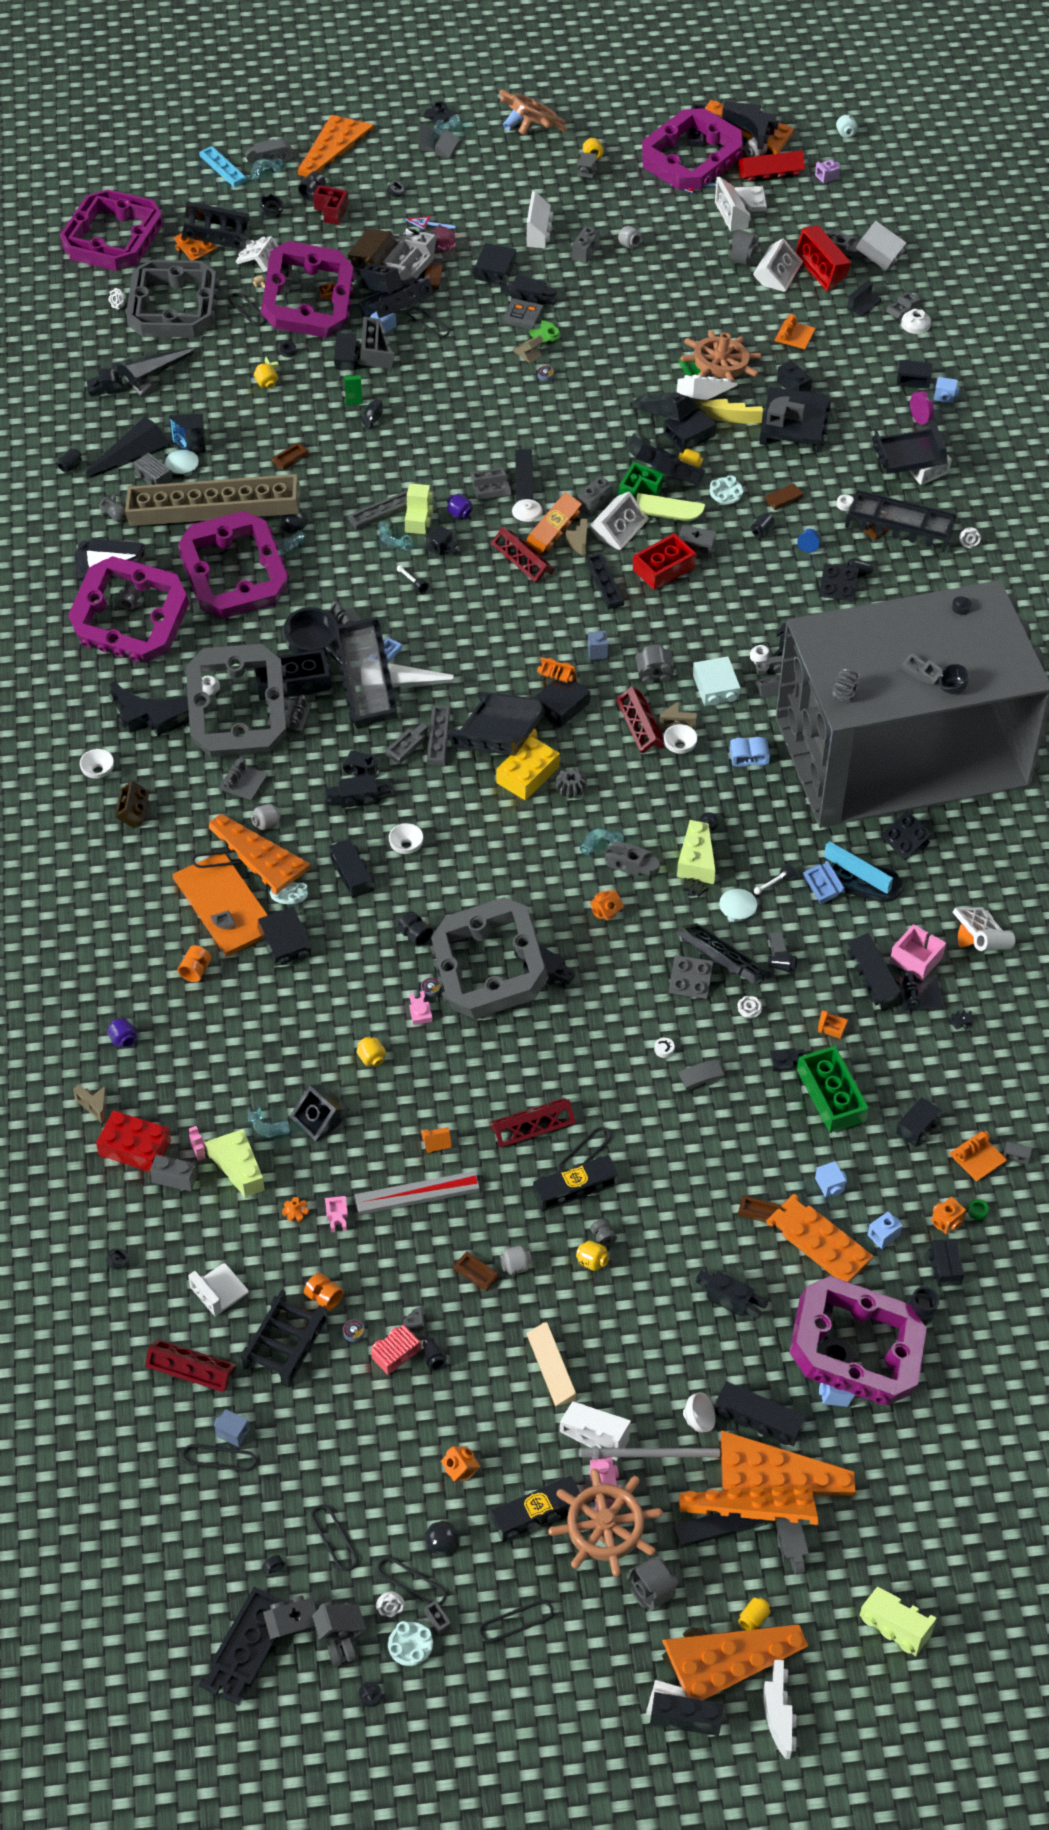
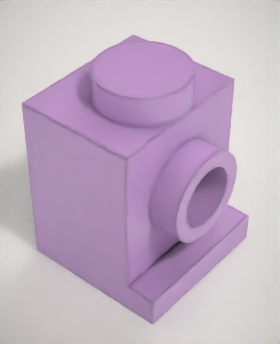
M831 159L823 163H816L815 176L823 184L839 178L840 164L838 162H834Z

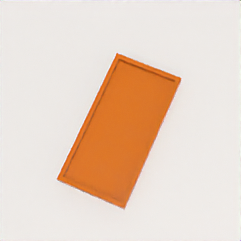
M217 854L196 864L210 865L230 862L225 854ZM191 865L172 874L174 881L226 957L263 940L257 924L259 918L268 915L233 865L198 868ZM229 910L236 929L226 930L217 927L211 921V916Z

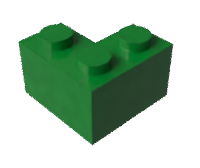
M633 462L619 485L618 496L630 492L635 500L638 493L658 496L663 487L664 474Z

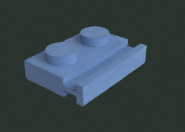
M828 861L823 865L819 864L803 872L820 905L837 897L840 893H845L844 887Z

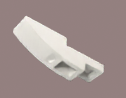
M774 1660L773 1682L765 1681L763 1689L765 1715L771 1735L779 1751L785 1759H790L791 1752L796 1751V1737H792V1728L796 1729V1714H792V1705H787L788 1693L783 1691V1683L788 1681V1669H784V1660Z

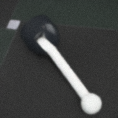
M402 565L397 567L398 572H402L414 582L413 588L417 593L424 594L428 590L429 584L425 580H416L404 570Z
M790 864L783 866L780 869V876L761 887H756L754 893L759 895L762 890L780 879L788 881L795 878V870Z

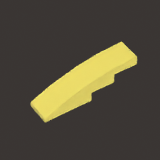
M727 399L696 400L701 403L699 408L712 420L744 424L762 423V406L745 407V403H728Z

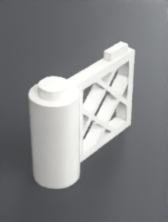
M983 907L954 909L953 914L973 935L974 945L979 951L1010 950L1014 947V934L1011 931H1003L993 920L992 915Z

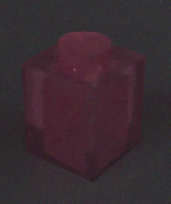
M439 224L430 232V234L436 235L437 240L440 242L436 247L437 249L447 252L455 245V231Z

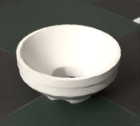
M912 309L903 315L901 325L909 333L922 334L930 329L931 319L923 310Z
M673 725L665 731L664 743L674 753H687L696 746L697 734L694 729L687 725ZM681 742L685 744V747L678 748L675 744Z
M103 749L90 750L83 754L80 759V768L83 774L90 778L105 777L114 767L112 755ZM96 767L103 768L99 773L93 772V769Z
M400 824L395 826L389 833V842L396 852L410 854L422 846L423 833L419 827L413 824ZM403 842H410L412 844L408 848L401 846Z
M702 1392L691 1395L683 1410L684 1418L688 1425L698 1432L711 1431L716 1420L711 1400Z

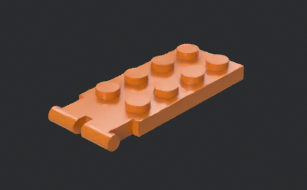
M793 1194L781 1205L784 1211L777 1209L766 1220L769 1226L775 1225L782 1230L784 1238L832 1276L850 1283L873 1259V1255L811 1206L806 1208L798 1202V1196Z

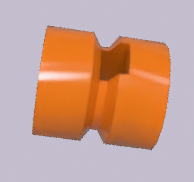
M190 946L185 958L177 969L178 973L187 981L199 982L212 960L211 954L203 947Z
M317 1272L307 1282L304 1294L313 1301H317L318 1305L327 1308V1311H331L343 1297L344 1289L331 1282L321 1272Z

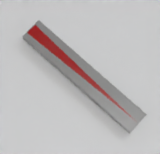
M472 1171L354 1194L358 1215H364L480 1191L476 1173Z

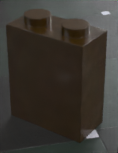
M367 229L347 256L353 267H358L364 263L381 265L397 242L391 231Z

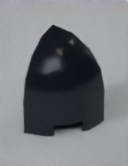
M376 399L374 402H370L364 409L362 423L365 427L371 429L382 415V400Z

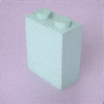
M729 657L694 662L693 677L704 706L739 700L740 686Z

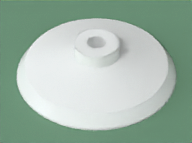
M524 499L513 506L512 513L520 521L531 522L540 518L543 509L538 502Z

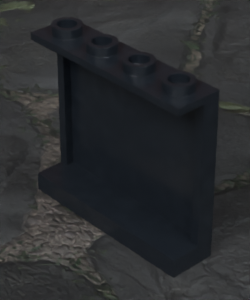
M770 387L759 445H766L767 438L816 444L817 453H819L820 446H824L825 436H822V434L826 435L827 425L824 423H828L829 413L827 412H830L831 402H828L829 395ZM790 397L789 402L805 405L802 421L785 419L783 427L766 424L770 403L776 398Z
M934 418L927 419L928 429L880 437L877 429H874L875 435L872 436L873 446H875L876 453H878L882 469L885 468L887 474L948 464L947 449Z
M479 691L480 703L460 730L451 729L448 732L452 746L454 748L515 756L545 714L541 700Z

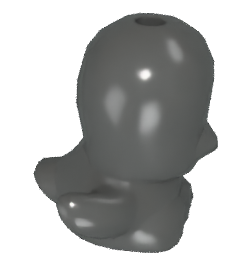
M115 495L101 500L99 508L102 512L100 516L103 517L109 514L117 522H121L126 518V507L116 502Z
M133 582L128 583L124 591H119L120 600L118 604L127 611L139 608L142 602L137 601L141 597L142 591H139Z

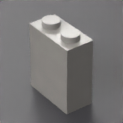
M875 221L861 238L855 249L887 270L889 266L893 267L898 259L896 257L900 258L904 253L903 247L906 242Z

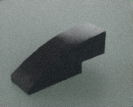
M532 449L515 450L516 500H533Z

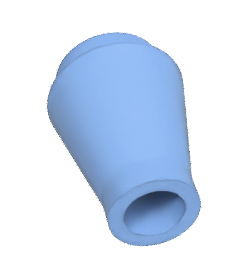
M513 110L503 125L507 130H510L522 123L524 117Z

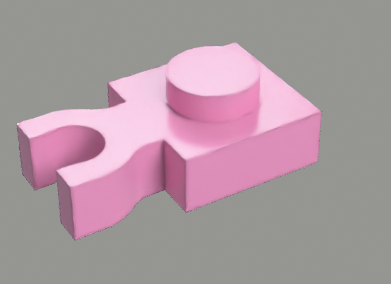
M424 991L420 992V998L418 999L414 998L413 993H409L410 1002L412 1003L409 1006L413 1025L432 1022L429 1002H425Z
M197 1126L189 1128L190 1142L197 1160L205 1159L204 1150L206 1148L204 1138L199 1135Z
M346 1196L325 1198L327 1220H331V1232H335V1226L338 1224L342 1225L343 1231H347L344 1219L348 1218Z

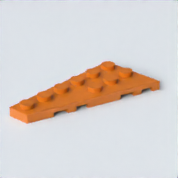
M710 100L705 109L722 118L724 104ZM779 123V128L775 130L774 136L770 135L768 137L767 150L770 149L773 151V154H779L792 136L794 128ZM733 125L741 130L742 136L749 140L754 138L747 130Z
M331 115L300 165L298 175L307 177L312 171L321 172L326 164L335 161L336 156H341L355 145V141L359 138H364L365 133L374 130V124Z
M223 814L218 815L209 822V828L221 840L226 841L232 851L238 853V857L254 874H259L262 877V882L265 885L269 884L272 887V892L275 895L310 870V863Z
M721 1430L722 1491H728L733 1488L750 1490L754 1487L769 1489L775 1486L787 1488L805 1485L811 1486L813 1495L855 1496V1476L853 1471Z
M796 1485L795 1487L787 1488L775 1486L769 1489L754 1487L750 1490L733 1488L728 1491L708 1490L697 1493L694 1491L679 1493L680 1512L708 1514L711 1511H717L721 1513V1516H729L730 1513H741V1518L776 1521L782 1517L789 1519L792 1523H798L799 1519L810 1520V1524L818 1525V1516L811 1486Z
M800 1625L662 1640L685 1696L704 1700L773 1665L774 1660H782L808 1647Z

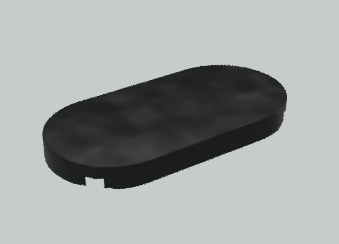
M832 863L830 865L844 887L845 893L878 902L893 901L901 894L902 880H900L896 872L890 869L872 865L893 878L891 890L887 894L837 864Z

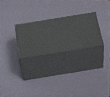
M782 932L770 933L769 943L772 955H786Z
M1007 1142L1003 1156L1007 1160L1028 1165L1032 1148Z
M437 1601L424 1607V1614L439 1636L451 1629V1622Z

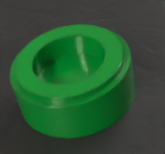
M975 1199L969 1203L968 1215L972 1219L980 1221L988 1216L989 1206L984 1200Z

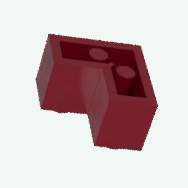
M318 185L313 194L314 210L323 211L325 223L339 225L349 206L348 191Z

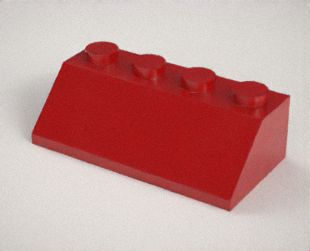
M803 150L742 158L736 162L741 178H747V181L756 180V177L767 179L771 178V175L783 177L786 176V173L798 175L801 174V171L805 170Z
M819 225L802 228L795 253L801 258L804 266L826 291H830L847 276L851 262Z

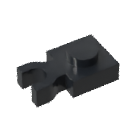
M790 1049L770 1051L773 1072L792 1070L793 1065L798 1066V1057L804 1056V1049L797 1050L794 1053H791Z

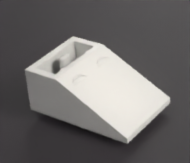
M700 375L684 376L683 379H678L677 392L694 400H708L737 386V383L725 378H706Z

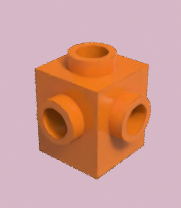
M616 890L599 892L594 896L595 899L590 901L593 914L600 919H612L617 915L616 912L624 908Z
M951 1196L944 1203L940 1202L934 1207L931 1221L937 1229L947 1234L961 1226L966 1209Z
M467 1446L451 1447L446 1452V1456L441 1460L446 1473L454 1482L468 1481L481 1467L475 1459L474 1453Z

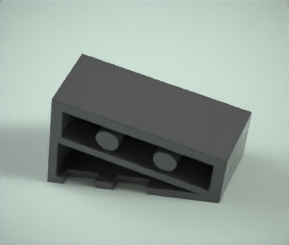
M364 317L359 365L392 369L394 352L391 351L390 342L385 336L386 332L380 319Z

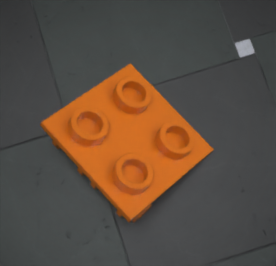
M182 233L173 238L177 243L175 245L176 250L183 251L191 261H195L217 249L214 243L184 238Z
M791 314L784 321L774 341L806 349L816 328L796 323V316Z
M540 658L542 666L538 667L537 672L541 676L559 679V681L566 683L573 680L577 682L575 667L571 664H562L552 658Z
M986 1131L979 1132L949 1153L976 1182L1007 1161L989 1142L990 1135Z

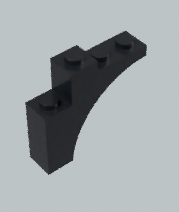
M724 102L722 119L751 133L757 141V149L763 150L764 145L768 144V137L770 135L774 136L775 130L779 128L777 114L763 113L761 105Z
M633 433L627 449L635 459L650 464L656 471L668 476H674L696 486H699L704 476L705 470L667 452L648 438Z
M116 681L109 683L110 692L108 694L112 702L115 701L117 703V708L120 712V725L122 728H126L129 733L148 726L150 731H154L157 736H160L189 722L188 697L186 695L170 700H150L127 692Z

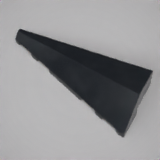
M190 347L113 362L112 366L121 377L125 375L135 385L154 373L159 374L194 353L195 349Z
M144 417L86 470V476L92 478L93 474L103 471L105 473L108 471V468L113 466L120 467L140 459L141 455L151 452L153 454L156 452V449L168 448L170 443L158 425Z

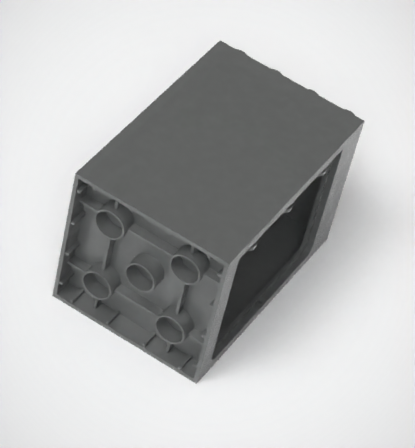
M1001 580L787 619L775 719L819 828L1031 786L1034 771L1040 769L1039 747L1046 744L1044 725L1046 722H1049V675H1046L1043 669L1044 656L1040 647L1033 648L1030 642L1031 629L1027 620L1020 621L1017 615L1018 602L1016 596L1013 593L1007 594ZM959 596L968 598L972 603L970 612L964 615L955 613L952 610L953 600ZM912 652L925 663L930 660L941 669L950 664L965 666L968 671L969 683L967 688L961 693L949 694L941 689L939 679L934 684H929L910 676L899 667ZM843 668L854 670V672L860 675L858 689L850 702H842L832 695L836 676H838L839 671Z

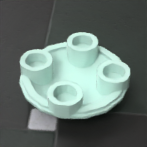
M178 450L167 456L165 465L172 470V473L190 476L192 471L198 466L199 460L194 452Z
M732 475L713 480L710 484V495L719 503H735L743 495L742 485Z
M292 882L276 895L272 892V888L270 891L271 898L281 904H297L304 901L308 895L307 885L304 883Z
M732 889L725 892L720 898V909L732 922L747 919L756 914V898L746 890Z
M402 1621L398 1623L388 1641V1649L392 1658L405 1666L421 1664L428 1658L433 1647L430 1630L416 1622Z

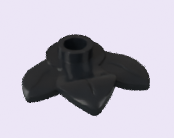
M442 101L435 102L433 108L427 109L424 113V118L432 119L436 125H442L445 123L446 118L452 119L454 117V112L448 109Z

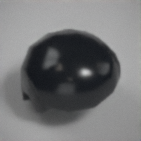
M270 193L268 196L262 195L259 205L264 215L275 217L282 213L284 206L278 196Z
M299 509V514L282 515L280 525L288 533H291L293 530L300 532L307 526L308 517L303 510Z
M950 664L944 667L941 678H939L941 689L949 694L961 693L966 689L969 683V676L965 666Z
M439 1521L432 1523L425 1532L424 1541L432 1553L448 1557L454 1554L460 1546V1536L455 1527L449 1522Z

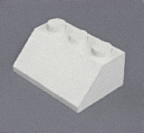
M717 177L715 203L730 231L748 228L751 216L747 212L744 202L741 201L739 193L736 192L734 186L721 177Z
M532 191L527 218V247L546 248V242L550 240L553 212H551V205L538 193Z
M783 238L769 246L753 275L763 286L785 292L803 261Z
M627 492L617 496L589 527L598 540L621 550L649 518L640 509L633 495Z

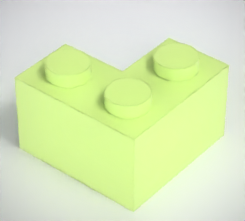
M409 483L405 516L406 533L426 534L427 527L430 528L431 517L429 515L433 514V505H430L433 493L430 492V485Z

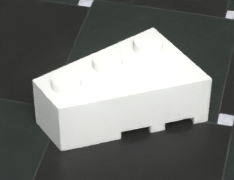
M572 1401L560 1421V1432L590 1448L592 1446H598V1448H625L630 1438L631 1420ZM612 1457V1459L617 1461L619 1457Z

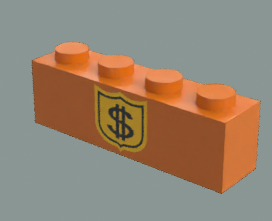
M565 492L532 530L525 543L540 555L545 550L549 551L554 545L553 541H558L562 536V530L569 528L572 523L571 519L575 520L581 512L579 508L582 503Z

